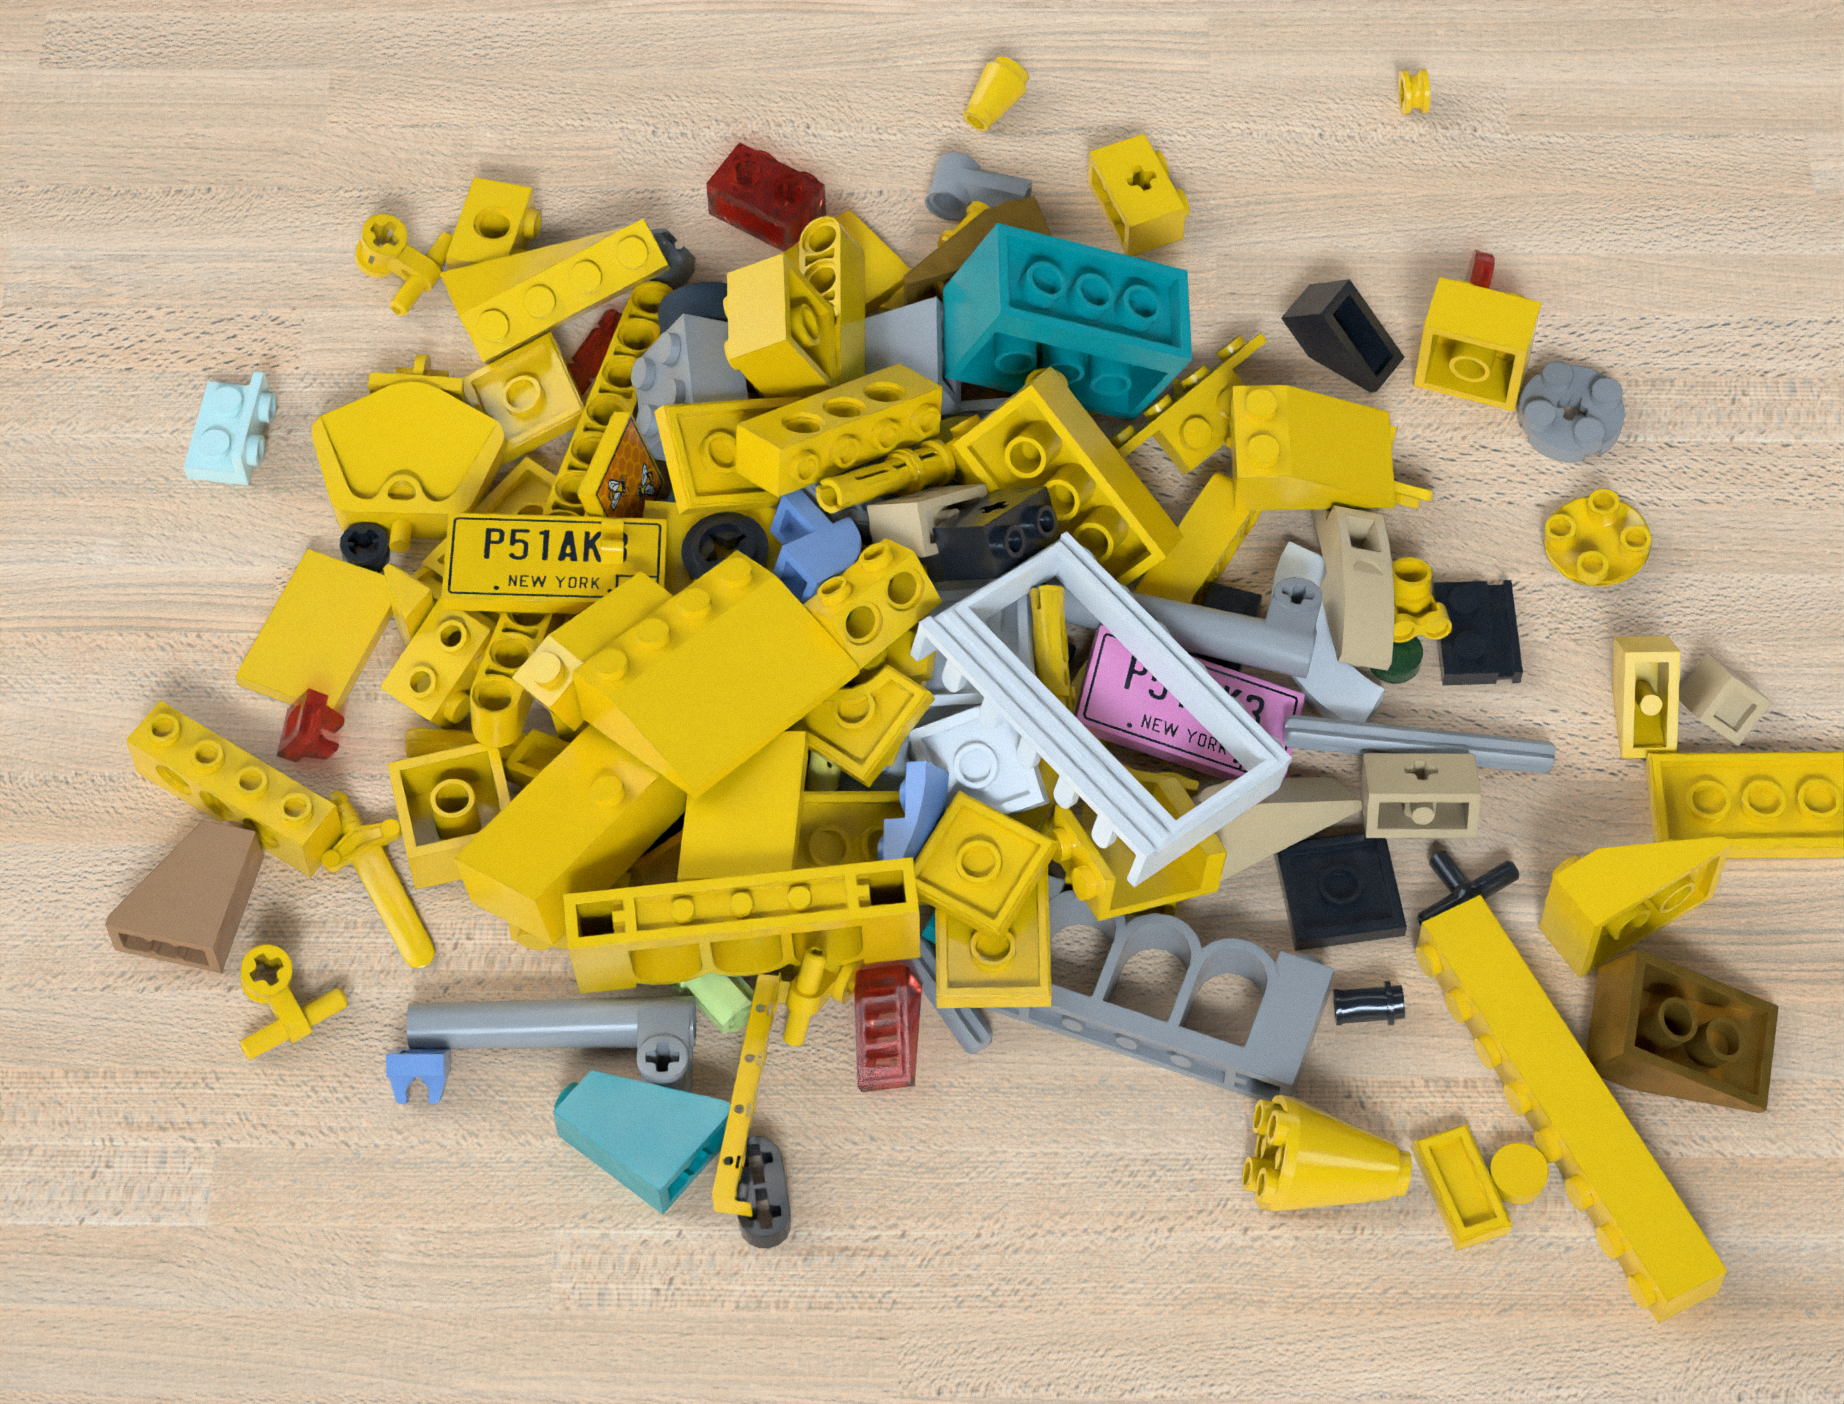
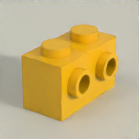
M440 597L380 688L441 729H451L454 724L461 722L470 711V690L494 631L463 611L442 610Z

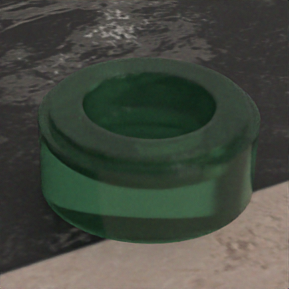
M1414 637L1404 643L1393 642L1392 663L1388 671L1370 668L1371 672L1378 679L1392 684L1404 683L1413 679L1420 670L1423 658V647L1420 640Z

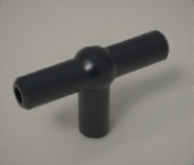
M1441 850L1434 853L1429 860V865L1451 894L1419 912L1417 916L1418 923L1421 926L1422 922L1479 895L1484 900L1519 879L1520 874L1513 862L1506 860L1475 880L1470 881L1447 851Z

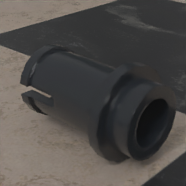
M1390 980L1384 981L1383 987L1350 990L1333 989L1337 1026L1346 1023L1387 1020L1388 1026L1394 1025V1020L1405 1019L1402 985L1391 986Z

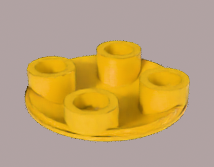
M1597 489L1589 496L1580 497L1565 503L1545 523L1544 549L1547 558L1560 574L1582 585L1605 587L1622 583L1642 569L1650 554L1652 535L1646 521L1636 509L1621 501L1619 496L1609 489Z

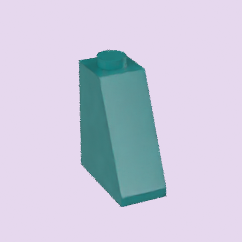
M591 1070L579 1084L572 1082L561 1092L555 1102L553 1114L559 1137L663 1215L721 1151L731 1104L721 1099Z

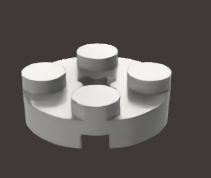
M1552 361L1546 364L1542 372L1534 376L1526 384L1522 392L1518 408L1520 428L1523 425L1524 430L1529 435L1528 442L1536 451L1553 460L1575 463L1584 461L1585 455L1595 454L1600 450V455H1602L1615 445L1621 433L1625 416V407L1622 401L1623 390L1617 381L1607 378L1595 370L1578 365H1568L1562 361ZM1561 408H1577L1584 416L1576 415L1573 421L1563 418L1564 410Z

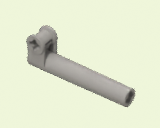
M1056 577L1046 582L1045 585H1058L1065 589L1066 623L1097 630L1100 625L1104 626ZM1291 577L1278 582L1273 591L1266 619L1130 591L1134 599L1156 621L1166 626L1172 638L1185 651L1307 678L1317 636L1316 622L1322 603V591L1318 585L1310 580Z
M695 996L409 1004L407 1009L409 1049L637 1048L636 1058L640 1072V1081L691 1092L693 1047L696 1044Z

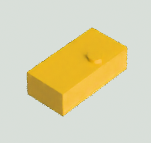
M589 724L453 859L473 904L553 946L566 933L563 894L608 890L685 812L687 793Z

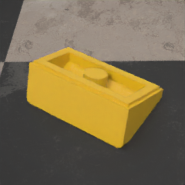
M388 563L383 568L396 626L405 647H407L434 607L432 591L426 584L394 564Z

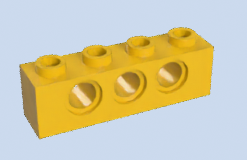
M898 363L737 423L735 472L773 495L781 497L817 483L822 479L832 477L888 455L894 450L906 448L939 435L943 387Z
M161 700L126 739L138 774L219 823L235 821L247 826L252 831H256L262 849L310 878L322 865V855L326 851L331 850L344 836L335 804Z

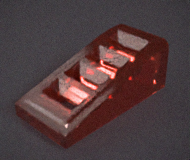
M905 965L856 971L854 1001L857 1086L861 1092L915 1086L922 982ZM896 1012L897 1015L896 1018L879 1019L880 1014ZM897 1036V1041L877 1043L878 1038ZM898 1057V1065L876 1067L877 1059Z

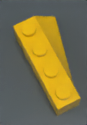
M642 218L624 228L440 272V275L456 312L481 360L489 364L632 290L641 283H645L668 271L671 267L645 219Z

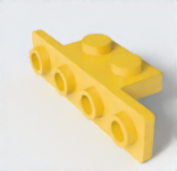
M1262 333L1245 341L1241 334L1236 336L1216 352L1221 360L1210 370L1205 364L1199 366L1179 382L1184 388L1182 393L1173 400L1168 394L1164 395L1143 411V414L1148 419L1136 430L1129 424L1112 436L1109 441L1124 459L1149 437L1153 436L1182 475L1191 472L1224 445L1228 437H1231L1230 411L1233 386H1245L1233 369L1266 343L1267 339Z

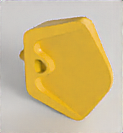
M417 381L399 382L386 386L321 415L314 421L311 427V437L328 496L341 530L345 531L350 526L360 522L376 524L385 531L387 537H390L389 548L396 553L408 552L410 550L411 538L445 539L447 537L448 513H471L487 497L507 448L503 426L497 420L440 388Z

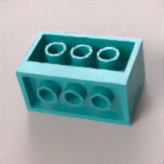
M997 223L943 288L945 378L1015 394L1025 386L1026 378L1031 372L1051 366L1066 377L1069 390L1085 410L1134 421L1192 361L1188 270Z

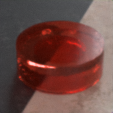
M1474 250L1465 281L1471 282L1475 286L1489 289L1495 265L1493 254Z

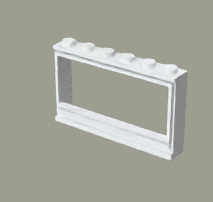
M1067 531L1060 536L1057 542L933 618L928 616L919 622L910 655L918 662L938 649L947 658L942 674V681L945 687L950 692L955 693L963 688L968 680L984 697L979 712V720L983 727L988 731H993L1002 725L1005 718L1022 736L1016 751V758L1019 764L1024 769L1030 770L1039 764L1042 757L1060 775L1054 789V798L1058 805L1063 809H1068L1077 803L1080 796L1098 815L1091 832L1094 842L1100 848L1105 849L1113 844L1118 836L1136 854L1126 879L1133 887H1136L1277 791L1292 760V757L1285 751L1281 742L1273 735L1268 734L1247 713L1243 704L1237 698L1230 696L1209 675L1206 667L1199 660L1192 658L1172 638L1166 626L1156 621L1134 599L1130 590L1118 583L1097 562L1093 553L1086 547H1082ZM1053 577H1056L1248 772L1175 820L983 621L1029 593V590L1032 588H1037Z

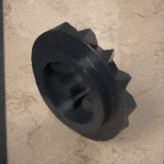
M720 512L709 515L693 525L683 540L681 556L691 580H697L726 559L724 557L718 559L714 542L720 547L723 546L728 551L738 550L766 568L768 550H770L766 533L758 522L747 515L736 512Z

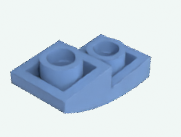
M928 761L906 762V779L902 781L900 786V803L905 812V818L884 819L883 836L879 839L877 847L878 861L911 857L915 861L945 813L949 781L948 771Z

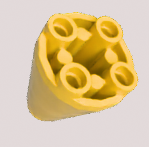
M1275 1095L1271 1101L1260 1099L1257 1102L1253 1114V1132L1258 1134L1254 1157L1248 1156L1245 1160L1242 1170V1188L1244 1191L1254 1192L1255 1202L1260 1210L1286 1211L1387 1201L1392 1196L1403 1197L1407 1192L1412 1173V1158L1409 1151L1399 1150L1396 1143L1291 1096Z

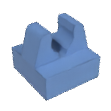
M394 1048L386 1054V1077L390 1079L394 1097L398 1104H407L409 1102V1087L416 1080V1077H421L422 1082L429 1089V1104H437L442 1099L448 1074L451 1071V1049Z

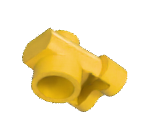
M1404 557L1395 560L1392 563L1394 581L1393 642L1404 643L1419 635L1425 636L1430 640H1439L1446 637L1451 632L1452 624L1445 605L1440 602L1436 603L1430 591L1433 574L1432 568L1425 561L1414 557Z

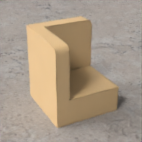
M1709 653L1706 654L1679 690V701L1694 716L1737 746L1741 744L1772 704L1746 678Z

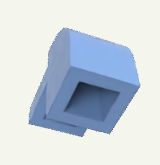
M801 489L781 496L770 528V532L782 544L773 574L804 604L817 594L818 588L825 581L839 576L857 561L861 551V537L857 526L850 517L832 523L826 517L823 510L815 505Z

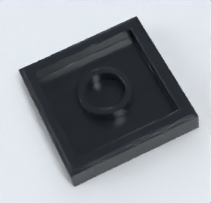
M1365 832L1301 840L1274 854L1295 951L1405 936L1407 925L1386 838H1365Z

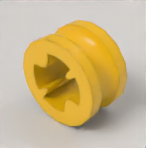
M1426 68L1418 69L1414 75L1409 74L1408 70H1400L1398 97L1400 110L1403 115H1409L1412 109H1419L1422 114L1429 112L1431 98L1430 81Z

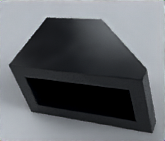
M1350 279L1309 284L1281 317L1309 358L1368 392H1377L1405 358Z

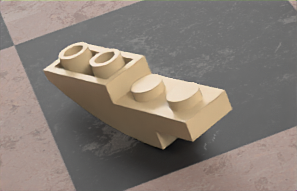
M1335 505L1332 509L1311 510L1327 574L1319 588L1322 591V602L1337 661L1357 667L1364 666L1388 671L1392 663L1394 641V581L1389 539L1384 517L1382 514L1370 512L1369 509H1351Z

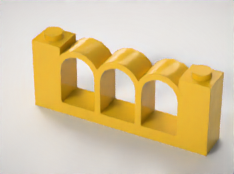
M913 857L563 894L567 948L580 994L637 988V983L664 985L687 982L702 977L709 972L724 976H752L769 973L781 969L788 964L801 967L805 950L811 946H818L826 951L827 960L825 967L846 965L864 959L865 964L921 958L920 917Z

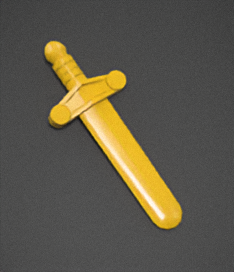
M340 790L333 791L329 795L328 801L336 805L344 836L331 850L326 851L322 855L321 862L328 872L336 873L342 867L353 864L404 961L410 967L416 969L428 966L433 961L435 955L434 946L382 848L388 843L401 838L402 831L399 822L396 819L390 818L383 823L363 825L356 809L350 803L349 796Z

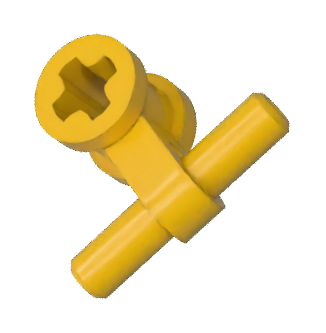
M376 214L367 219L363 225L360 240L354 252L355 262L358 268L368 276L384 278L394 273L406 281L389 304L391 310L396 315L406 316L422 293L430 292L441 278V268L446 262L445 257L453 235L448 232L441 233L426 255L407 244V229L398 218L389 214ZM389 229L392 230L391 236L387 235ZM370 256L375 257L373 263L369 260Z
M269 944L259 945L251 949L244 956L241 963L240 984L244 994L254 1003L269 1005L277 1019L273 1023L240 1040L239 1045L249 1060L255 1059L287 1040L294 1044L312 1034L311 1027L348 1007V1000L340 988H335L300 1007L290 991L293 971L292 962L284 950ZM264 964L268 970L279 969L276 972L275 985L269 986L264 979L254 982L258 965Z
M811 946L805 950L801 967L794 965L792 981L786 999L789 1014L782 1038L788 1045L800 1046L804 1044L811 1016L817 1014L831 997L841 1004H846L850 1000L863 975L865 968L864 959L846 965L825 967L827 953L824 949L818 946Z

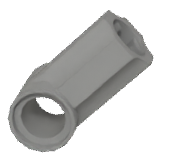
M950 152L939 157L925 204L929 211L937 217L946 220H961L966 216V208L973 201H980L990 207H995L1004 201L1030 197L1032 180L982 170L980 165L971 157L961 153Z

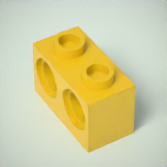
M885 538L881 542L867 547L860 554L859 560L842 574L825 581L818 588L817 594L803 605L859 665L860 670L941 604L942 600L915 552ZM894 577L891 586L888 588L891 579ZM852 611L850 619L846 622L849 613Z

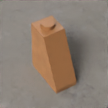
M202 820L108 915L105 926L114 949L120 952L222 973L264 859L256 831H252L247 826L235 821H223L220 824Z

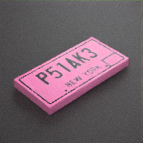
M1100 625L1095 632L1074 716L1094 737L1226 781L1236 780L1248 771L1105 626ZM1191 656L1199 660L1206 667L1209 675L1230 696L1237 698L1243 704L1247 713L1268 734L1276 737L1283 745L1285 751L1291 756L1293 748L1285 746L1283 741L1284 723L1290 715H1301L1305 694Z

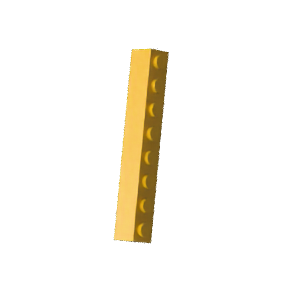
M1482 896L1474 897L1422 922L1417 947L1415 948L1416 958L1421 969L1429 978L1435 976L1445 992V1003L1451 1016L1456 1022H1464L1475 1038L1474 1047L1480 1061L1487 1069H1495L1504 1083L1503 1090L1509 1106L1516 1115H1524L1533 1128L1537 1149L1543 1154L1548 1163L1554 1162L1565 1178L1564 1186L1566 1193L1574 1207L1579 1211L1585 1210L1596 1226V1238L1604 1254L1611 1260L1617 1259L1627 1274L1628 1289L1638 1306L1642 1309L1648 1308L1657 1323H1660L1717 1294L1728 1270Z

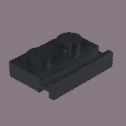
M1503 580L1502 585H1488L1487 581L1435 582L1432 595L1436 603L1440 602L1445 605L1452 624L1451 632L1446 637L1437 640L1442 686L1496 684L1497 680L1512 679V683H1521L1523 667L1512 581Z

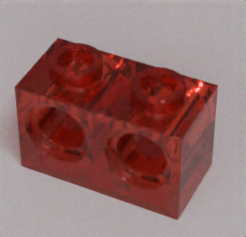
M741 142L737 144L706 183L710 215L783 252L800 241L804 228L811 221L826 216L825 184L819 182L812 174L805 171H797L777 161L770 153L763 150H755Z

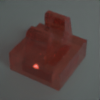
M308 688L287 709L276 756L297 763L302 757L327 760L338 750L339 744L326 739L322 731H320L324 729L328 732L336 733L344 726L345 722L341 714L326 705L328 695Z

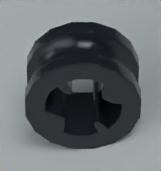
M360 522L350 526L342 534L340 549L343 561L377 573L381 572L389 563L390 549L385 531L380 526L371 522ZM371 544H374V552L371 553L363 550L358 555L356 554L355 548L357 546L368 548Z

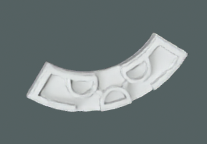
M1289 541L1280 557L1275 572L1271 598L1277 583L1285 578H1305L1320 587L1327 574L1323 557ZM1322 602L1316 622L1317 636L1307 678L1292 676V678L1305 694V700L1324 718L1369 723L1383 699L1385 689L1363 676L1352 665L1337 661Z

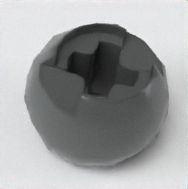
M666 228L651 230L671 269L652 278L650 281L667 284L673 290L683 287L688 283L695 271L696 258L684 246L681 249H676L674 244L678 240Z

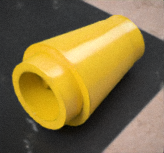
M998 56L993 62L986 63L967 105V109L963 113L964 120L976 130L987 132L991 125L995 124L1026 94V84L1029 81V76L1025 69L1014 60L1005 56Z

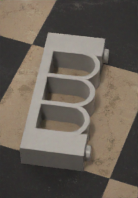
M1048 871L1050 941L1056 933L1065 927L1078 924L1092 926L1100 930L1111 941L1112 946L1093 995L1090 997L1051 984V1007H997L984 1009L1257 1100L1271 1101L1275 1095L1293 1097L1330 995L1334 968L1325 966L1319 959L1311 955H1292L1280 951L1275 964L1263 948L1243 939H1221L1213 941L1202 948L1199 937L1192 928L1172 915L1152 913L1138 916L1127 924L1124 915L1097 921L1086 902L1079 900L1074 890L1065 891V880L1057 878L1052 872ZM1149 949L1168 951L1177 956L1186 967L1187 973L1168 1022L1110 1003L1124 966L1132 956L1140 951ZM1226 973L1241 975L1252 981L1261 992L1263 999L1245 1047L1185 1028L1199 990L1206 981L1214 976Z

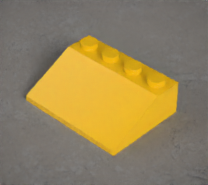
M738 550L572 671L582 719L695 799L860 673L859 665L775 574Z

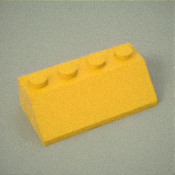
M1051 366L1009 397L952 444L981 482L986 484L990 493L996 489L1047 487L1057 516L1060 536L1067 531L1082 547L1089 549L1097 562L1118 583L1127 586L1166 558L1184 537Z

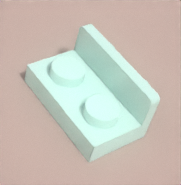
M254 371L250 386L208 381L184 464V470L188 479L249 485L253 467L260 466L263 461L265 439L262 434L265 423H272L276 413V394L269 391L265 372Z

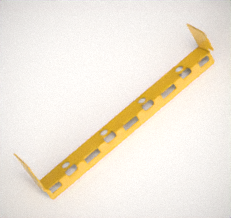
M779 971L778 976L758 974L712 1190L715 1212L749 1217L753 1215L751 1203L737 1201L735 1197H737L738 1181L741 1179L742 1167H744L749 1128H751L753 1115L756 1110L757 1089L760 1077H762L763 1064L766 1061L770 1027L773 1024L777 1003L786 1004L791 983L790 981L782 980L781 971ZM770 1003L772 1004L771 1014L767 1015ZM762 1004L765 1006V1010L757 1012L756 1006ZM760 1053L762 1054L760 1066H757L758 1056ZM749 1054L754 1055L755 1060L753 1062H747L745 1060V1057ZM748 1104H751L750 1115L747 1117ZM737 1105H742L744 1107V1111L742 1113H736L734 1111V1108ZM741 1156L739 1168L737 1169L735 1168L737 1157ZM726 1157L733 1158L734 1161L731 1165L724 1164L723 1161Z

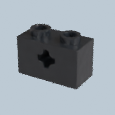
M1047 487L996 489L932 528L946 580L998 578L1060 539L1057 516Z

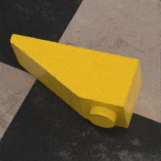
M638 572L550 633L515 673L512 679L538 703L575 732L584 722V719H582L572 671L674 596L644 572Z

